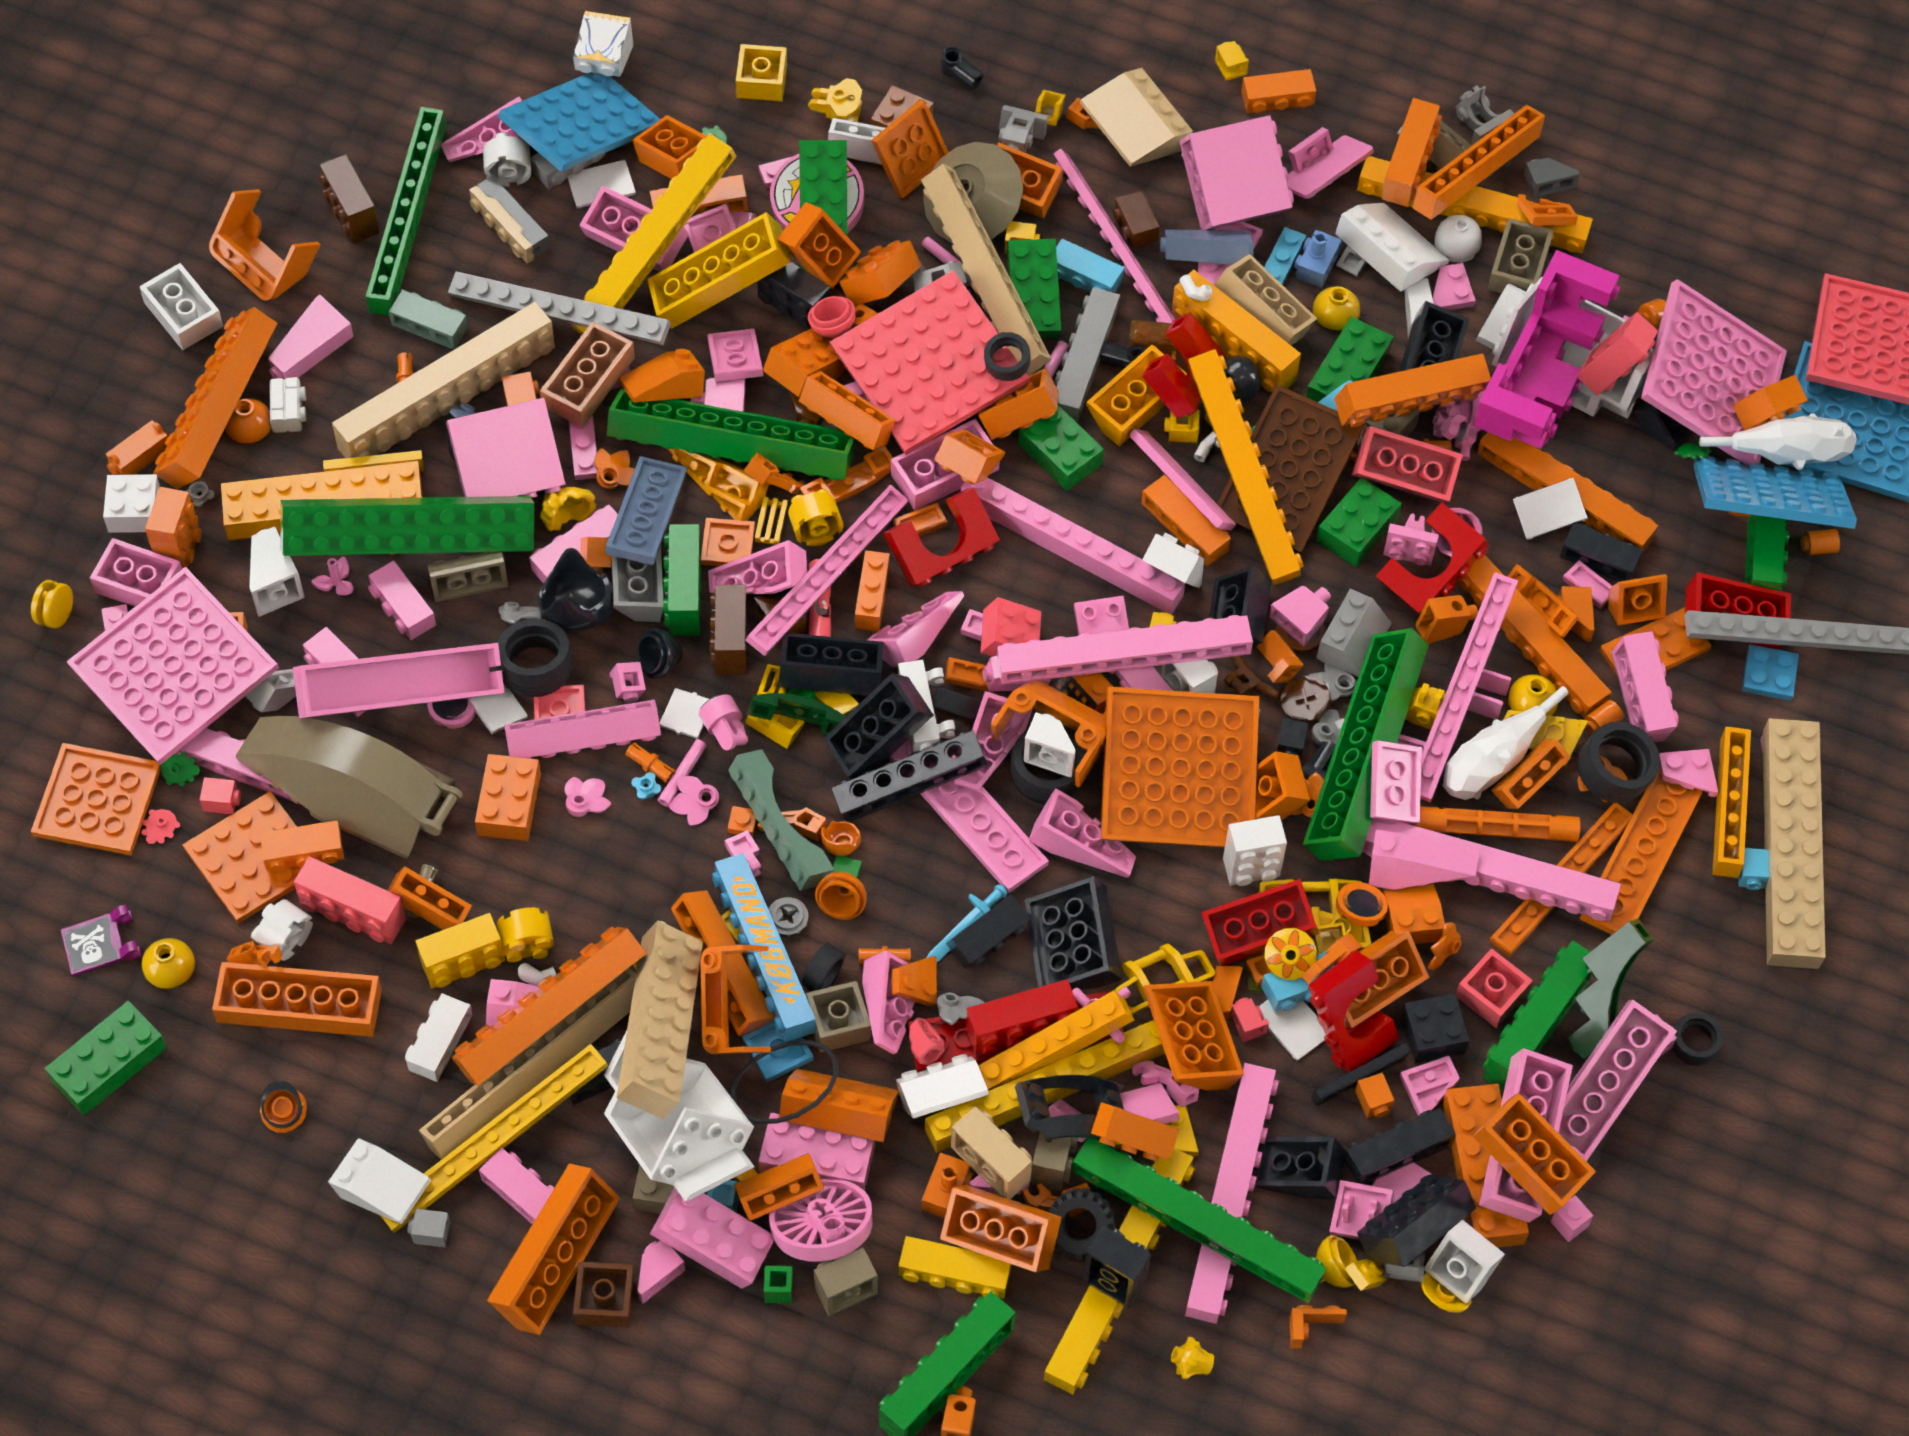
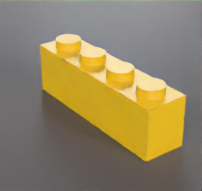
M906 1236L899 1262L898 1276H903V1279L910 1282L926 1281L938 1288H944L945 1286L953 1287L961 1293H981L984 1297L992 1291L997 1297L1004 1298L1011 1264L972 1250Z

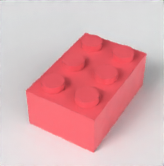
M1636 312L1589 353L1576 377L1597 396L1603 390L1608 392L1617 383V378L1620 376L1622 378L1626 377L1636 362L1641 364L1648 357L1649 353L1647 351L1655 344L1654 338L1658 330Z

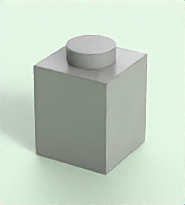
M416 1209L414 1218L410 1217L408 1223V1234H411L413 1243L446 1248L451 1223L447 1212Z

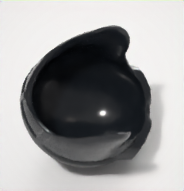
M567 548L549 573L539 592L538 606L543 619L554 622L567 631L586 630L597 624L605 623L613 612V587L606 573L600 574L592 568L578 550Z

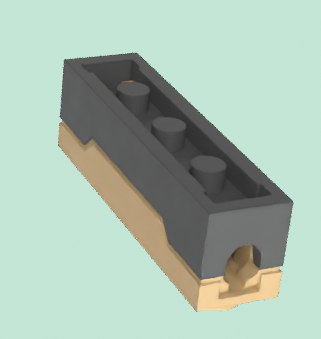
M493 175L470 189L471 200L469 202L473 210L483 215L486 224L497 230L500 239L504 243L508 242L512 251L518 258L522 257L528 264L534 258L550 250L549 237L546 232Z

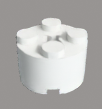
M498 133L494 139L485 144L483 159L484 172L487 178L493 175L503 187H509V183L517 182V185L530 178V147L524 139L509 136L507 133Z
M283 899L275 905L270 903L263 910L262 917L264 918L260 925L253 930L251 938L259 945L272 946L276 944L283 954L281 960H287L295 954L291 951L297 944L301 947L306 941L313 926V923L310 921L312 917L288 900Z

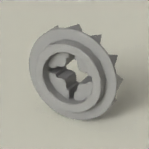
M792 897L780 898L773 902L768 909L779 935L783 934L790 937L792 934H799L807 926L808 910L798 899ZM783 912L786 913L788 916L793 914V924L791 922L789 923V921L787 920L782 921Z

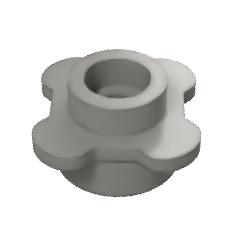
M204 481L194 482L186 490V492H189L190 499L195 507L203 506L204 502L208 499H213L215 495L213 490L208 489Z

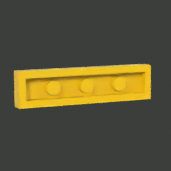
M421 450L323 461L324 472L418 461L420 471H424Z

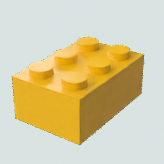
M490 913L416 940L420 961L431 989L445 987L459 978H469L480 970L495 968L505 961L502 953L501 938Z

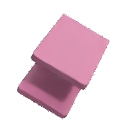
M1484 669L1477 687L1506 696L1511 678ZM1474 692L1468 710L1498 720L1503 702Z

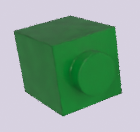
M765 1266V1303H792V1266Z

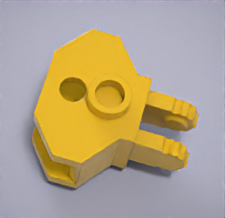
M846 78L836 86L830 85V89L816 87L812 90L811 95L815 99H811L808 104L812 111L826 113V118L831 120L837 118L858 122L862 107L860 99L862 90L856 80Z
M1424 683L1422 688H1415L1405 719L1431 730L1445 693L1442 689L1438 690Z

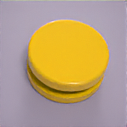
M45 580L38 586L31 603V616L36 624L53 629L60 628L65 624L73 606V592L70 586L53 580Z

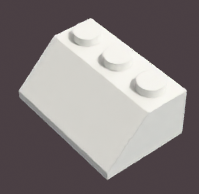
M967 1054L953 1057L952 1062L942 1065V1062L930 1064L927 1066V1070L917 1073V1070L901 1074L902 1078L896 1079L904 1110L912 1118L989 1095L976 1060L971 1056L967 1057Z

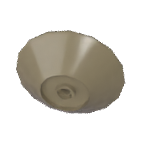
M972 142L954 148L937 162L932 171L945 164L955 170L964 189L969 186L966 193L990 240H992L1009 226L1019 210L1023 193L1020 169L1012 156L995 144ZM924 193L923 201L927 220L936 234L953 244L951 238L943 231L942 227L944 224L933 211L935 207L933 202Z

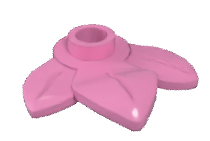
M683 776L677 778L676 784L681 793L671 801L669 808L677 814L687 815L689 825H698L707 819L709 810L718 804V791L711 785H703L697 777ZM704 794H709L711 800L704 802L701 797Z
M577 777L569 779L564 789V793L567 796L565 805L568 812L572 816L581 817L586 815L588 811L601 813L611 806V802L602 797L605 791L604 781L592 778L583 783Z

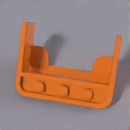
M259 189L233 191L210 240V252L215 259L261 300H275L307 275L321 244L319 242L292 244L285 261H283L258 238L262 224L260 218L253 212V209L261 191Z
M1029 681L1010 694L991 724L992 740L997 742L1015 712L1023 714L1034 708L1043 714L1052 715L1057 720H1060L1062 724L1076 731L1075 741L1077 745L1087 751L1075 770V786L1080 788L1104 750L1106 716L1042 681Z
M768 946L708 947L703 951L700 959L702 1047L707 1054L728 1055L771 1052V1047H729L727 954L769 951Z

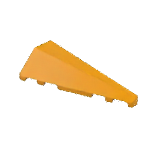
M668 449L673 454V459L687 467V473L708 496L713 497L721 505L720 508L724 512H728L734 520L748 521L762 505L769 485H761L745 473L744 469L719 458H713L708 454H692L681 449Z

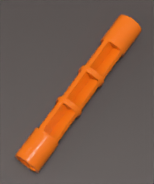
M1420 806V823L1413 824V826L1438 833L1569 842H1578L1580 836V817L1556 815L1554 817L1542 814L1452 808L1439 809V807Z

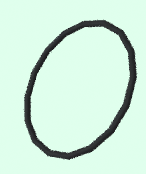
M793 1040L772 1046L771 1052L793 1045H811L825 1050L833 1060V1076L826 1090L813 1103L797 1113L777 1119H757L744 1113L747 1119L756 1124H778L798 1118L818 1106L832 1091L839 1074L837 1057L828 1046L812 1040ZM771 1052L758 1054L739 1071L731 1088V1098L735 1103L736 1089L741 1077L756 1061Z

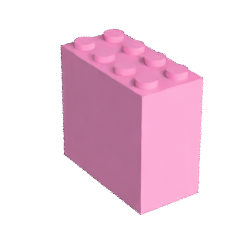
M1270 115L1191 133L1179 141L1201 230H1211L1283 213L1292 208V203L1294 202L1293 193L1291 190H1288L1286 182L1288 180V173L1286 167H1283L1281 157L1283 156L1280 144H1277L1275 137L1277 127L1275 122L1271 120Z
M544 398L447 420L446 424L464 497L530 496L535 498L537 497L536 492L545 491L546 495L560 491V487L565 485Z

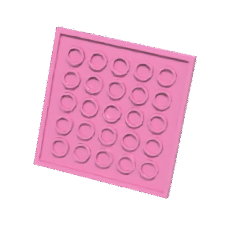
M1677 279L1670 286L1641 398L1701 437H1732L1734 433L1744 431L1732 405L1756 391L1780 381L1787 350ZM1717 446L1743 464L1750 465L1751 462L1760 463L1761 455L1734 450L1732 446Z
M186 567L67 661L74 672L159 765L164 763L279 669L278 664Z

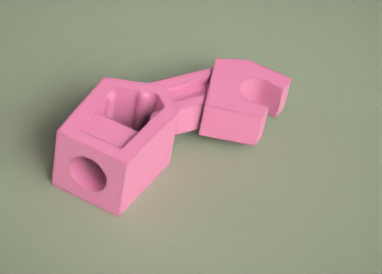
M1142 1061L1133 1065L1132 1073L1135 1076L1143 1074L1141 1076V1083L1143 1085L1156 1084L1158 1082L1166 1084V1092L1181 1107L1198 1100L1199 1088L1175 1082L1171 1070L1158 1066L1153 1061Z

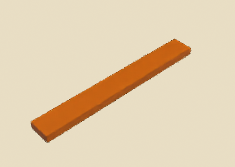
M1613 803L1556 866L1586 874L1625 831L1633 814L1618 803ZM1524 900L1491 936L1489 942L1510 957L1556 906L1548 907L1535 900Z

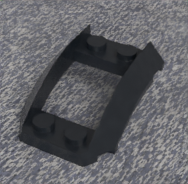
M1058 1075L1030 1079L1017 1083L1015 1086L1025 1126L1034 1133L1036 1130H1039L1044 1134L1045 1141L1049 1143L1053 1139L1077 1137L1100 1140L1101 1137L1091 1133L1097 1115L1073 1114L1051 1117L1043 1089L1068 1088L1091 1092L1097 1112L1101 1102L1124 1110L1119 1092L1125 1085L1098 1077Z

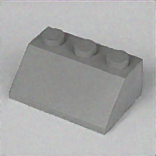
M661 545L654 565L611 555L613 608L634 621L660 622L663 612Z
M1350 589L1320 641L1316 659L1359 677L1372 635L1388 632L1391 621L1373 598Z

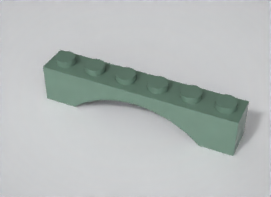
M761 749L737 755L728 770L731 778L742 792L743 798L749 804L755 818L759 821L767 838L776 849L792 880L795 881L800 891L817 887L826 875L833 873L834 868L824 851L802 837L782 815L775 801L772 789L774 768Z

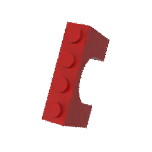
M1191 312L1174 320L1165 334L1185 359L1189 377L1183 373L1168 353L1149 362L1142 375L1144 380L1177 419L1186 414L1187 416L1194 414L1198 410V404L1201 400L1189 368L1188 359L1216 349L1218 357L1221 355L1225 356V353Z
M974 487L967 488L946 499L959 527L958 542L955 548L947 555L938 556L929 552L921 542L911 521L903 522L883 533L909 586L918 584L919 587H922L932 582V576L938 573L942 576L951 572L954 564L960 562V565H963L973 560V554L979 551L981 554L994 548L993 543L1000 540Z
M1443 502L1425 521L1429 527L1451 546L1452 557L1446 570L1433 578H1419L1412 575L1395 559L1391 558L1376 575L1384 586L1418 615L1421 614L1428 599L1450 595L1458 579L1466 577L1471 571V565L1475 560L1482 559L1488 551V541Z
M1357 950L1308 985L1311 993L1310 1001L1317 1010V1020L1325 1032L1324 1040L1333 1054L1331 1059L1338 1068H1344L1348 1072L1363 1066L1399 1039L1393 1019L1381 1011H1377L1353 1028H1345V1015L1352 1001L1379 981L1373 961Z

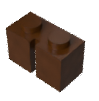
M1138 191L1116 198L1113 216L1116 222H1120L1123 238L1129 241L1131 247L1134 248L1157 241L1160 226L1143 192Z

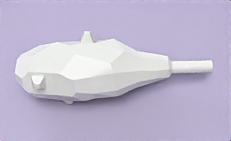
M1810 414L1809 416L1777 419L1758 427L1736 432L1732 437H1700L1699 443L1700 446H1732L1734 450L1759 454L1778 465L1793 464L1797 470H1802L1804 464L1834 462L1851 454L1855 448L1856 434L1841 420L1817 417L1815 414Z
M1562 686L1540 706H1535L1503 721L1495 719L1491 726L1481 730L1470 741L1462 744L1446 763L1443 787L1451 796L1460 799L1475 798L1478 800L1481 797L1482 791L1500 781L1523 760L1532 739L1546 721V713L1569 694L1568 690Z

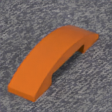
M883 446L865 455L864 462L851 467L845 480L827 479L823 481L820 477L800 487V491L803 495L826 489L835 498L836 503L865 490L891 472V459L893 457L887 448Z
M1516 564L1507 577L1518 580L1516 589L1547 621L1551 628L1560 636L1565 637L1579 619L1577 614L1542 582Z

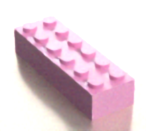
M1634 1000L1627 1001L1568 1086L1559 1134L1585 1161L1591 1156L1677 1032V1030Z
M1523 1048L1511 1057L1501 1106L1519 1092L1559 1133L1573 1065ZM1490 1154L1479 1206L1526 1222H1531L1539 1217L1543 1208Z

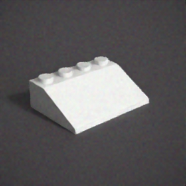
M1385 203L1361 204L1341 214L1335 234L1400 292L1440 269V266L1447 265L1450 261Z

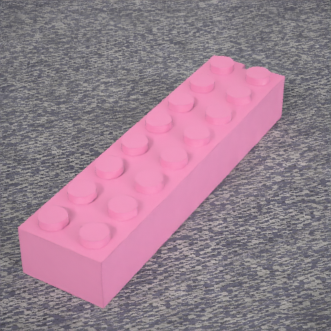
M498 643L293 667L299 719L504 693L502 670L489 671L490 667L501 665Z

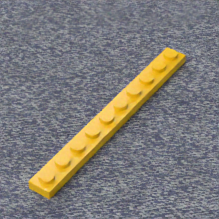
M592 1044L588 1045L426 1171L424 1175L428 1176L431 1182L402 1224L381 1216L394 1233L409 1222L410 1217L414 1218L416 1209L425 1210L493 1157L501 1148L506 1147L608 1067L606 1061Z

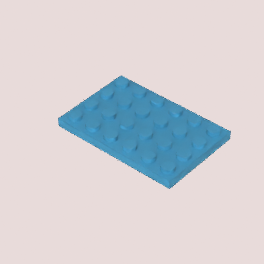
M592 72L500 110L498 116L500 120L561 172L633 141L635 137L661 120L613 78Z

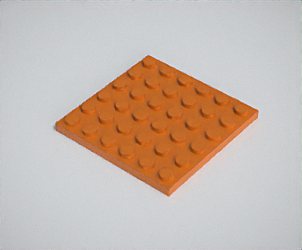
M1107 687L1101 840L1225 848L1229 824L1255 820L1259 696Z

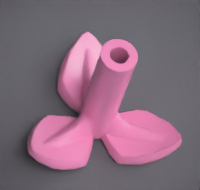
M341 557L338 561L334 558L327 561L330 577L321 575L311 581L313 586L322 591H329L333 586H336V594L349 595L354 590L351 582L342 581V579L349 576L350 572L349 564L345 557Z

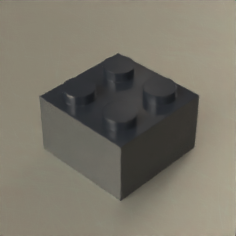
M1456 994L1404 1004L1401 1018L1415 1063L1466 1053L1469 1037Z

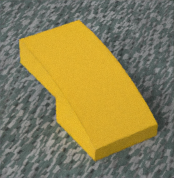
M813 691L817 696L816 701L834 708L844 716H848L859 705L850 694Z

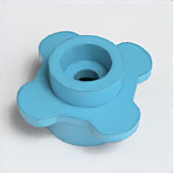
M648 772L640 778L635 777L631 782L632 786L636 788L637 797L642 800L652 798L661 791V786L656 783L655 774L652 772Z

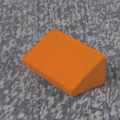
M1216 966L1215 975L1212 980L1224 1018L1229 1020L1242 974L1243 967Z

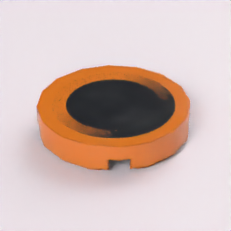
M1354 882L1343 886L1338 892L1336 908L1342 917L1344 915L1349 919L1348 922L1368 927L1377 925L1380 920L1384 919L1387 913L1388 902L1385 895L1376 887L1362 882Z

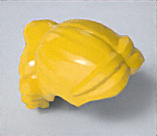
M564 487L560 491L546 494L542 502L543 509L540 518L543 520L548 531L560 530L562 524H566L570 520L583 522L596 510L595 495L587 489L577 487Z

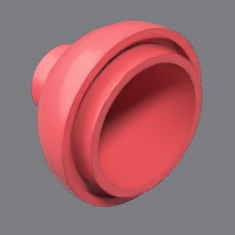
M831 296L820 300L810 309L808 314V321L812 329L821 336L829 337L831 340L846 333L852 327L856 318L855 307L852 301L839 296Z

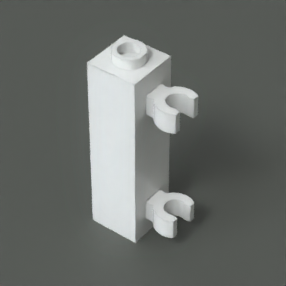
M923 660L898 663V675L910 678L934 715L911 737L914 752L931 748L935 743L940 742L941 737H955L953 720H947L940 724L936 723L928 686L944 684L943 669L934 668L926 672Z

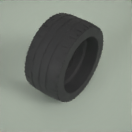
M525 619L512 624L500 635L497 643L501 665L497 666L498 671L502 670L503 683L510 691L527 697H542L556 692V690H559L566 684L572 672V651L566 633L557 624L545 619ZM542 647L558 654L549 664L540 668H523L511 662L519 652L528 648Z
M1616 721L1603 725L1587 739L1579 752L1577 768L1581 781H1583V784L1593 795L1611 803H1625L1641 795L1653 782L1660 766V757L1656 744H1654V741L1644 730L1631 723ZM1614 745L1630 754L1637 766V779L1623 780L1607 771L1600 760L1599 746Z
M1065 726L1063 727L1075 748L1072 778L1065 776L1057 780H1044L1035 777L1024 765L1025 737L1029 729L1024 731L1015 742L1011 754L1012 779L1018 791L1033 802L1046 804L1055 789L1070 797H1073L1080 790V788L1075 786V770L1085 756L1086 750L1077 745L1074 731Z

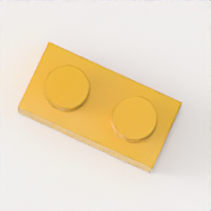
M1368 1259L1355 1261L1345 1268L1361 1291L1379 1287L1387 1281L1383 1275V1268L1376 1261Z

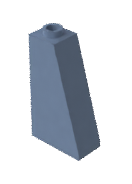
M1165 230V237L1160 239V251L1165 253V257L1168 260L1233 265L1248 254L1253 257L1254 242L1250 230Z

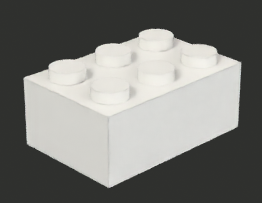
M181 263L140 286L145 305L182 350L223 327L218 308Z
M1279 815L1229 824L1223 861L1230 886H1246L1254 881H1272L1280 877L1287 841Z

